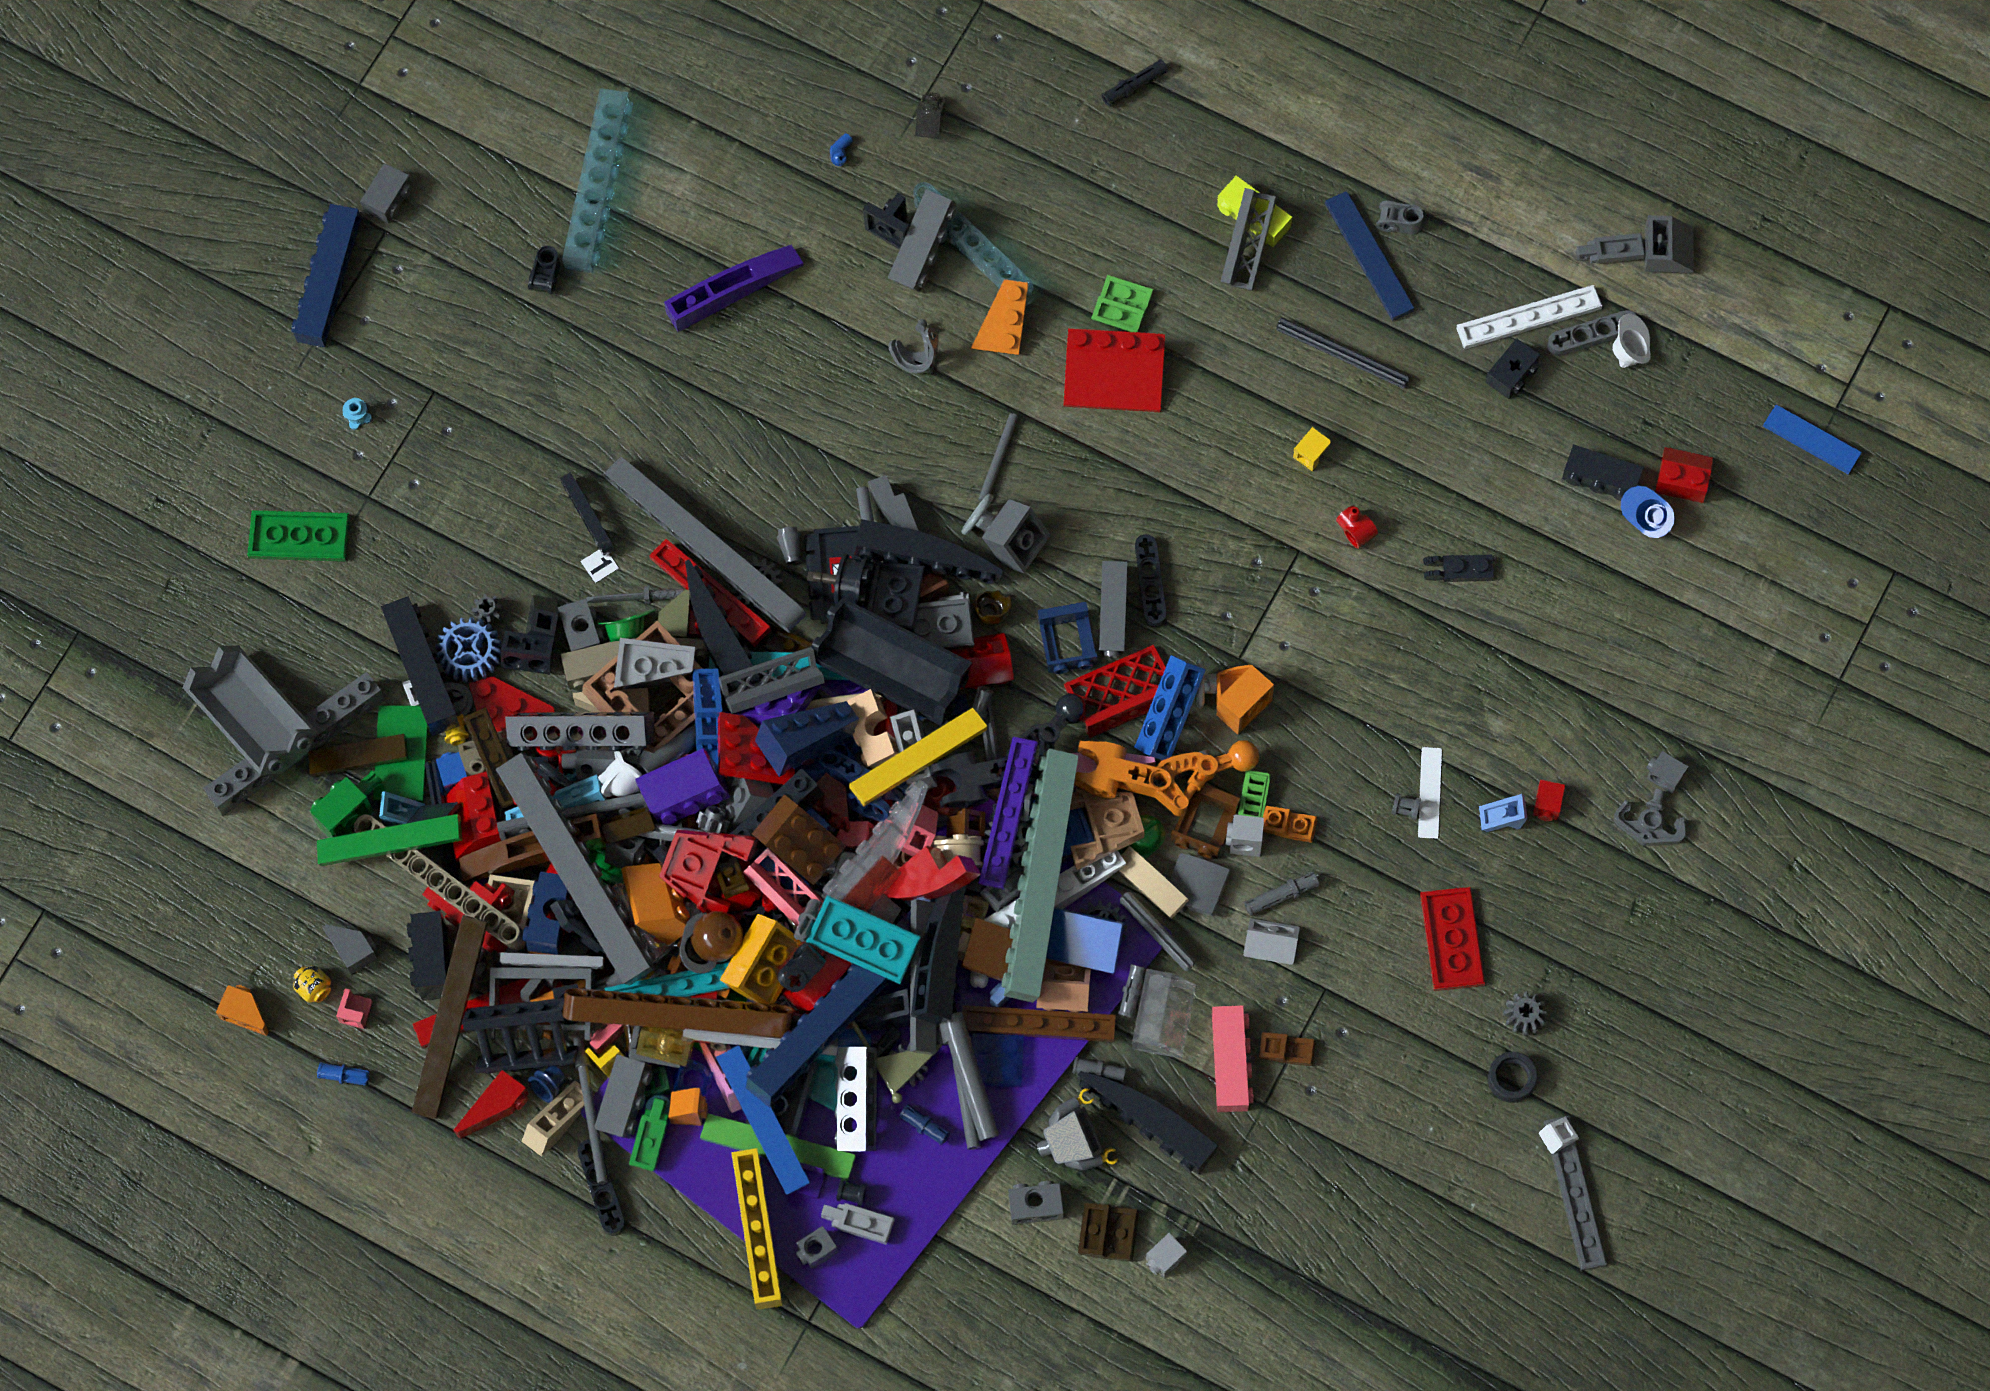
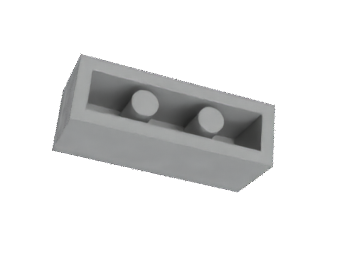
M915 710L890 717L899 753L925 737L922 722ZM932 765L906 780L913 794L938 787L936 777L931 776L929 771Z

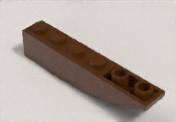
M597 814L571 820L577 829L575 835L578 841H583L589 851L606 847L607 842L602 830L603 820ZM533 831L479 849L459 858L463 882L467 883L489 877L490 875H498L548 862L550 859Z

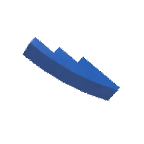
M693 669L696 749L698 751L704 748L718 765V716L722 712L718 669Z

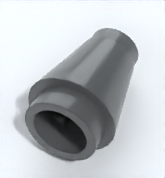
M797 527L779 529L777 540L786 564L799 563L801 561V533L798 532Z

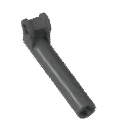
M722 705V712L724 713L727 708ZM695 722L654 753L644 750H632V747L622 750L620 753L624 762L633 766L644 775L684 757L696 748Z
M962 1012L954 1013L951 1015V1020L936 1024V1045H949L979 1140L984 1141L999 1136V1132Z

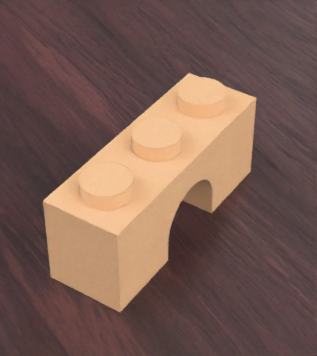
M870 689L847 700L859 718L853 738L859 747L861 746L863 751L861 759L865 767H870L873 770L899 754L896 739L888 732L878 736L873 734L875 726L887 719L880 697Z

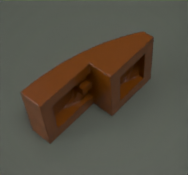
M1262 1032L1259 1058L1287 1064L1313 1066L1316 1041L1308 1038L1289 1037L1287 1034Z

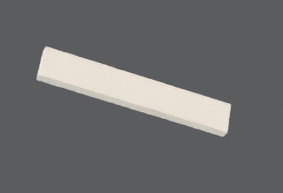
M1592 285L1457 325L1456 329L1465 350L1601 310L1602 304L1595 286Z

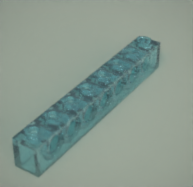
M602 88L599 90L562 258L565 269L593 273L594 266L599 264V243L603 244L605 229H603L604 222H608L610 209L607 206L608 202L612 201L614 197L613 179L617 180L619 165H617V161L623 155L624 145L621 142L622 138L626 137L628 133L626 119L627 116H631L633 102H630L628 92ZM611 115H617L615 119H608ZM607 136L613 137L611 140H603ZM602 157L609 158L604 162L598 161ZM599 178L604 179V180H603L602 182H600V183H595V182H594L596 179H599ZM592 200H599L596 204H589ZM588 221L595 222L593 225L590 226L584 225ZM582 243H590L587 247H580Z

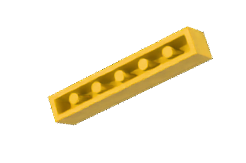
M754 1148L731 1152L756 1309L783 1306L758 1150Z

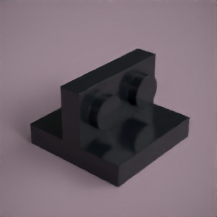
M897 192L893 199L890 198L886 202L883 210L868 202L863 208L866 231L900 250L909 225L904 223L907 219L906 197Z

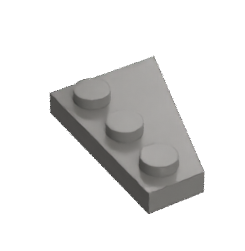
M620 638L614 688L692 673L695 647Z

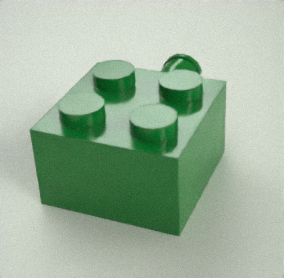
M371 770L357 785L353 784L347 777L342 781L339 780L334 783L330 788V792L324 798H318L309 810L317 827L328 838L351 834L354 831V823L359 816H371L374 813L366 796L383 781Z

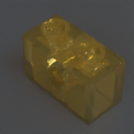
M643 1026L636 1054L686 1067L691 1058L694 1040L693 1038L684 1037L681 1030Z

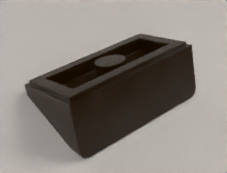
M648 806L604 819L602 824V830L607 843L620 841L655 829L654 817Z

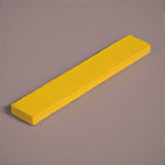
M971 708L850 783L849 788L862 805L866 806L871 801L879 798L987 730L988 726L974 708Z

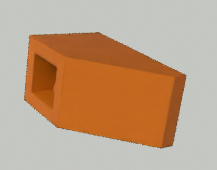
M691 1088L671 1092L669 1111L671 1124L702 1126V1118L707 1117L708 1103H706V1097L702 1096L701 1089Z

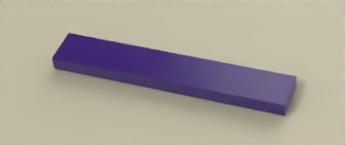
M1018 737L1012 738L979 879L980 885L1005 889L1024 800L1038 747L1037 741Z

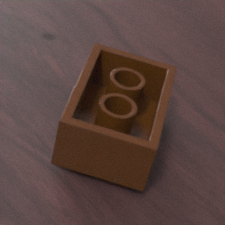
M786 795L780 799L752 833L813 885L846 847L844 843Z

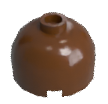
M713 911L701 916L695 922L693 936H691L694 950L702 959L721 963L733 958L742 944L744 931L740 922L733 915L727 912Z

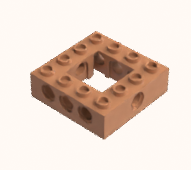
M658 621L635 639L680 645ZM618 655L583 684L582 693L600 712H639L629 702V697L622 692L627 686L614 688ZM693 660V669H702V667L695 660ZM693 669L692 673L669 677L686 697L680 698L678 704L666 715L663 713L660 716L659 721L655 724L656 742L647 745V749H643L644 751L656 752L695 722ZM624 726V732L629 736V729Z

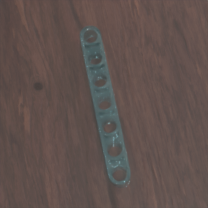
M926 182L919 183L913 191L915 207L918 209L921 202L919 197L924 195L926 189L941 196L943 195L931 184ZM957 210L953 221H949L946 228V238L999 289L1004 279L1028 282L1026 306L1030 305L1034 298L1032 281ZM956 226L962 228L960 231L952 230V228ZM971 242H977L979 245L971 247L968 244ZM987 258L995 259V261L991 263L986 262L984 260ZM1006 273L1012 275L1010 278L1001 277V275Z

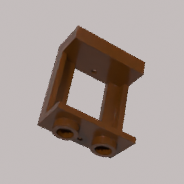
M1204 784L1201 790L1195 791L1190 798L1186 813L1180 816L1175 830L1171 833V841L1181 849L1187 850L1190 848L1198 851L1197 853L1204 858L1211 859L1214 857L1218 859L1227 837L1228 822L1233 823L1234 815H1236L1240 805V798ZM1200 802L1224 810L1209 843L1188 836V831Z

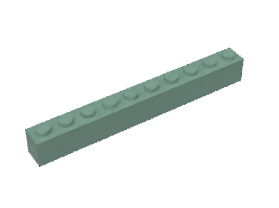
M1049 749L1043 756H1040L1037 770H1040V777L1034 785L1033 793L1037 795L1036 801L1030 809L1029 817L1033 819L1025 839L1029 844L1028 850L1024 852L1022 857V866H1025L1024 874L1020 876L1018 881V890H1021L1020 899H1017L1015 902L1014 914L1017 915L1016 923L1012 924L1010 930V939H1013L1012 947L1008 949L1006 954V963H1009L1008 972H1005L1002 978V987L1005 988L1004 996L1028 1002H1034L1040 997L1078 762V755Z

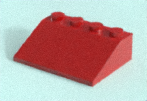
M1068 328L1063 407L1160 412L1165 334Z

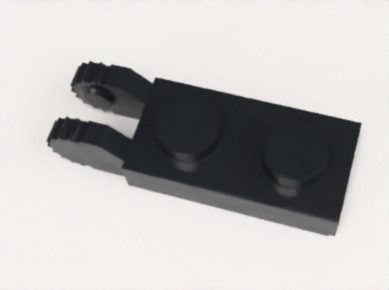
M1492 554L1428 556L1423 559L1425 566H1443V571H1426L1424 578L1428 581H1493L1494 578Z

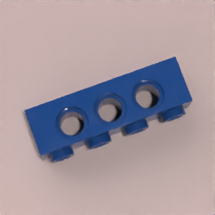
M1170 656L1134 748L1161 760L1172 756L1206 669L1182 658Z

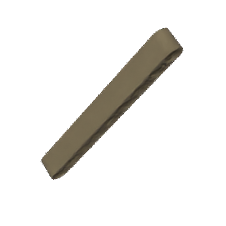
M362 815L356 819L354 830L356 833L367 831L371 825V830L385 828V826L370 815ZM416 849L408 850V854L404 859H402V856L407 851L386 854L387 857L465 915L488 921L486 931L509 948L521 950L527 945L526 941H523L524 929ZM426 865L425 869L420 872L421 867ZM444 878L443 883L437 886L439 880ZM462 891L461 896L455 900L456 895ZM477 905H480L479 910L476 913H473L475 907ZM498 918L497 924L492 927V922ZM517 932L515 938L510 940V936Z

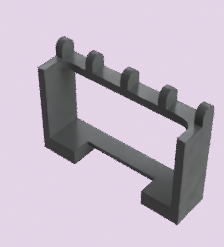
M490 968L489 1006L499 1005L500 979H586V989L595 990L596 969ZM585 1022V1025H561L565 1040L569 1039V1030H585V1040L591 1041L595 1022ZM536 1025L540 1040L544 1038V1030H552L551 1025ZM511 1026L514 1040H518L519 1030H526V1026ZM489 1028V1039L495 1040L496 1029L499 1030L501 1028Z

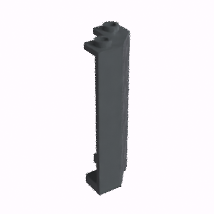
M239 645L219 646L211 667L190 668L183 689L260 775L280 774L309 752L317 731Z

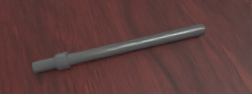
M576 1037L573 1039L574 1045L578 1047L575 1068L579 1071L597 1183L605 1184L608 1180L599 1130L594 1129L597 1115L589 1074L590 1059L585 1052L583 1037Z

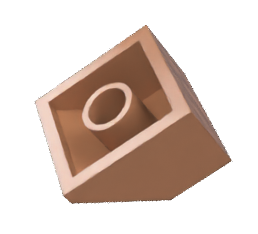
M1046 958L1040 997L1037 999V1008H1043L1048 1011L1059 1009L1069 1010L1070 1012H1088L1091 968Z

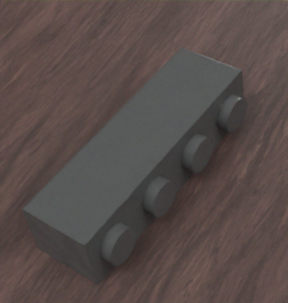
M927 189L925 190L888 279L917 292L926 285L929 267L935 264L938 257V252H936L938 246L945 241L948 223L953 221L956 216L957 208L955 207L957 204L954 201Z

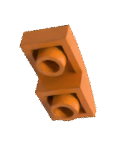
M1265 806L1263 832L1293 840L1313 842L1317 824L1316 816L1291 813L1290 809Z

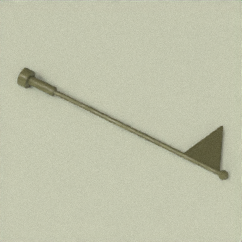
M786 916L793 930L796 931L797 926ZM854 1020L851 1025L864 1047H870ZM942 1044L936 1045V1052L942 1047ZM906 1051L877 1058V1070L893 1095L892 1100L894 1103L902 1101V1095L897 1092L934 1054L929 1055Z

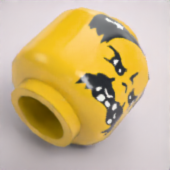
M315 965L307 968L303 966L294 975L293 989L308 1003H320L331 992L330 978Z

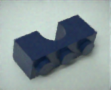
M540 872L539 880H535L533 884L532 895L535 896L534 904L530 903L528 907L530 923L529 926L524 927L523 941H526L528 951L558 955L563 930L558 921L550 920L546 915L552 910L550 906L556 900L570 899V893L558 874Z

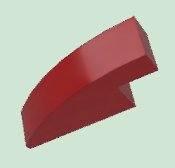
M925 846L875 888L873 893L876 896L884 893L888 898L895 900H928L954 892L981 874L972 858L957 855L950 862H947L941 849Z

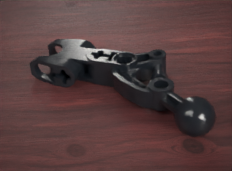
M1075 693L1063 695L1056 703V715L1050 722L1033 725L1019 738L1037 741L1039 758L1049 749L1055 750V742L1067 724L1079 723L1084 719L1087 711L1086 702ZM1010 749L1004 758L977 763L974 752L955 754L946 760L932 765L929 769L931 776L948 777L956 785L955 792L947 794L939 801L941 808L966 809L989 801L986 790L1001 788ZM1035 762L1029 784L1034 785L1040 777V770H1037L1038 764Z

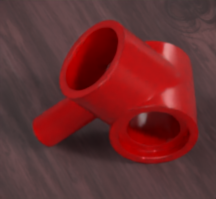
M1355 505L1345 509L1336 519V522L1344 530V534L1349 542L1357 549L1378 535V530L1368 516L1363 515Z

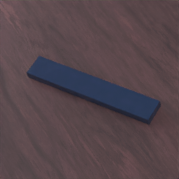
M1345 191L1325 200L1327 209L1391 320L1394 321L1413 312L1414 307L1348 192Z

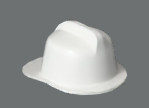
M1629 313L1620 318L1618 337L1613 343V352L1619 359L1622 368L1637 363L1644 364L1650 360L1649 331L1639 317Z

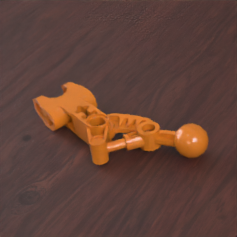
M1241 740L1234 743L1227 754L1215 758L1200 752L1185 753L1162 760L1157 767L1125 760L1127 749L1121 745L1110 742L1080 741L1077 752L1094 760L1097 768L1090 773L1076 772L1074 786L1092 795L1108 799L1116 797L1118 788L1154 797L1174 815L1183 816L1186 813L1189 800L1195 791H1200L1206 781L1212 780L1217 772L1232 767L1240 772L1249 771L1258 764L1260 756L1254 743ZM1193 770L1194 773L1187 781L1188 787L1182 792L1175 783L1174 778L1178 774ZM1133 774L1138 775L1137 780L1132 779ZM1146 777H1149L1148 783H1145ZM1162 780L1165 786L1158 787L1153 781Z

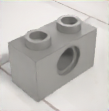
M1234 815L1233 823L1228 822L1226 845L1231 846L1230 854L1260 857L1264 818Z

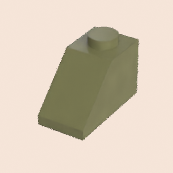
M684 590L659 611L658 620H654V623L658 621L673 638L689 639V620L692 605L689 590Z

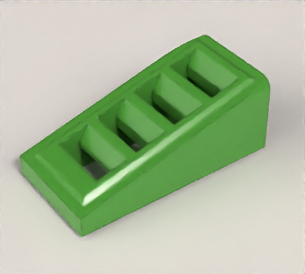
M1252 770L1246 771L1238 815L1263 818L1271 774ZM1249 782L1261 783V784H1264V786H1263V785L1252 784V783H1249ZM1248 790L1261 792L1262 796L1248 794ZM1246 800L1260 803V806L1245 803ZM1244 810L1258 812L1259 814L1258 816L1244 814Z

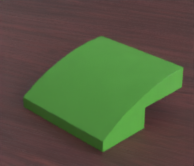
M1107 275L1091 319L1129 332H1138L1154 290Z

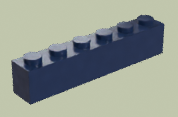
M330 204L328 212H325L323 215L322 224L324 227L322 233H319L317 236V252L311 257L310 276L305 278L304 297H300L298 302V318L294 319L291 331L294 333L298 343L324 348L326 346L362 220L359 210L356 208Z

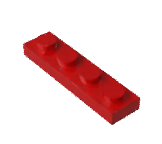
M427 887L422 894L430 900L427 905L435 911L443 910L447 913L444 918L457 926L461 922L462 915L465 914ZM486 931L482 947L490 953L494 950L500 954L504 953L508 946Z

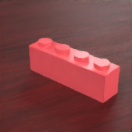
M1243 1006L1212 1007L1217 1112L1248 1111L1249 1103H1253V1088H1248L1247 1078H1252L1251 1063H1246V1054L1250 1053V1038H1245V1029H1249L1248 1013L1244 1014Z

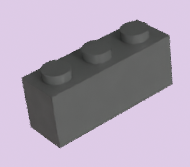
M621 1055L616 1056L594 1129L630 1139L637 1128L638 1121L636 1117L638 1111L643 1108L645 1103L644 1091L646 1085H649L652 1080L653 1071L651 1069L653 1065Z

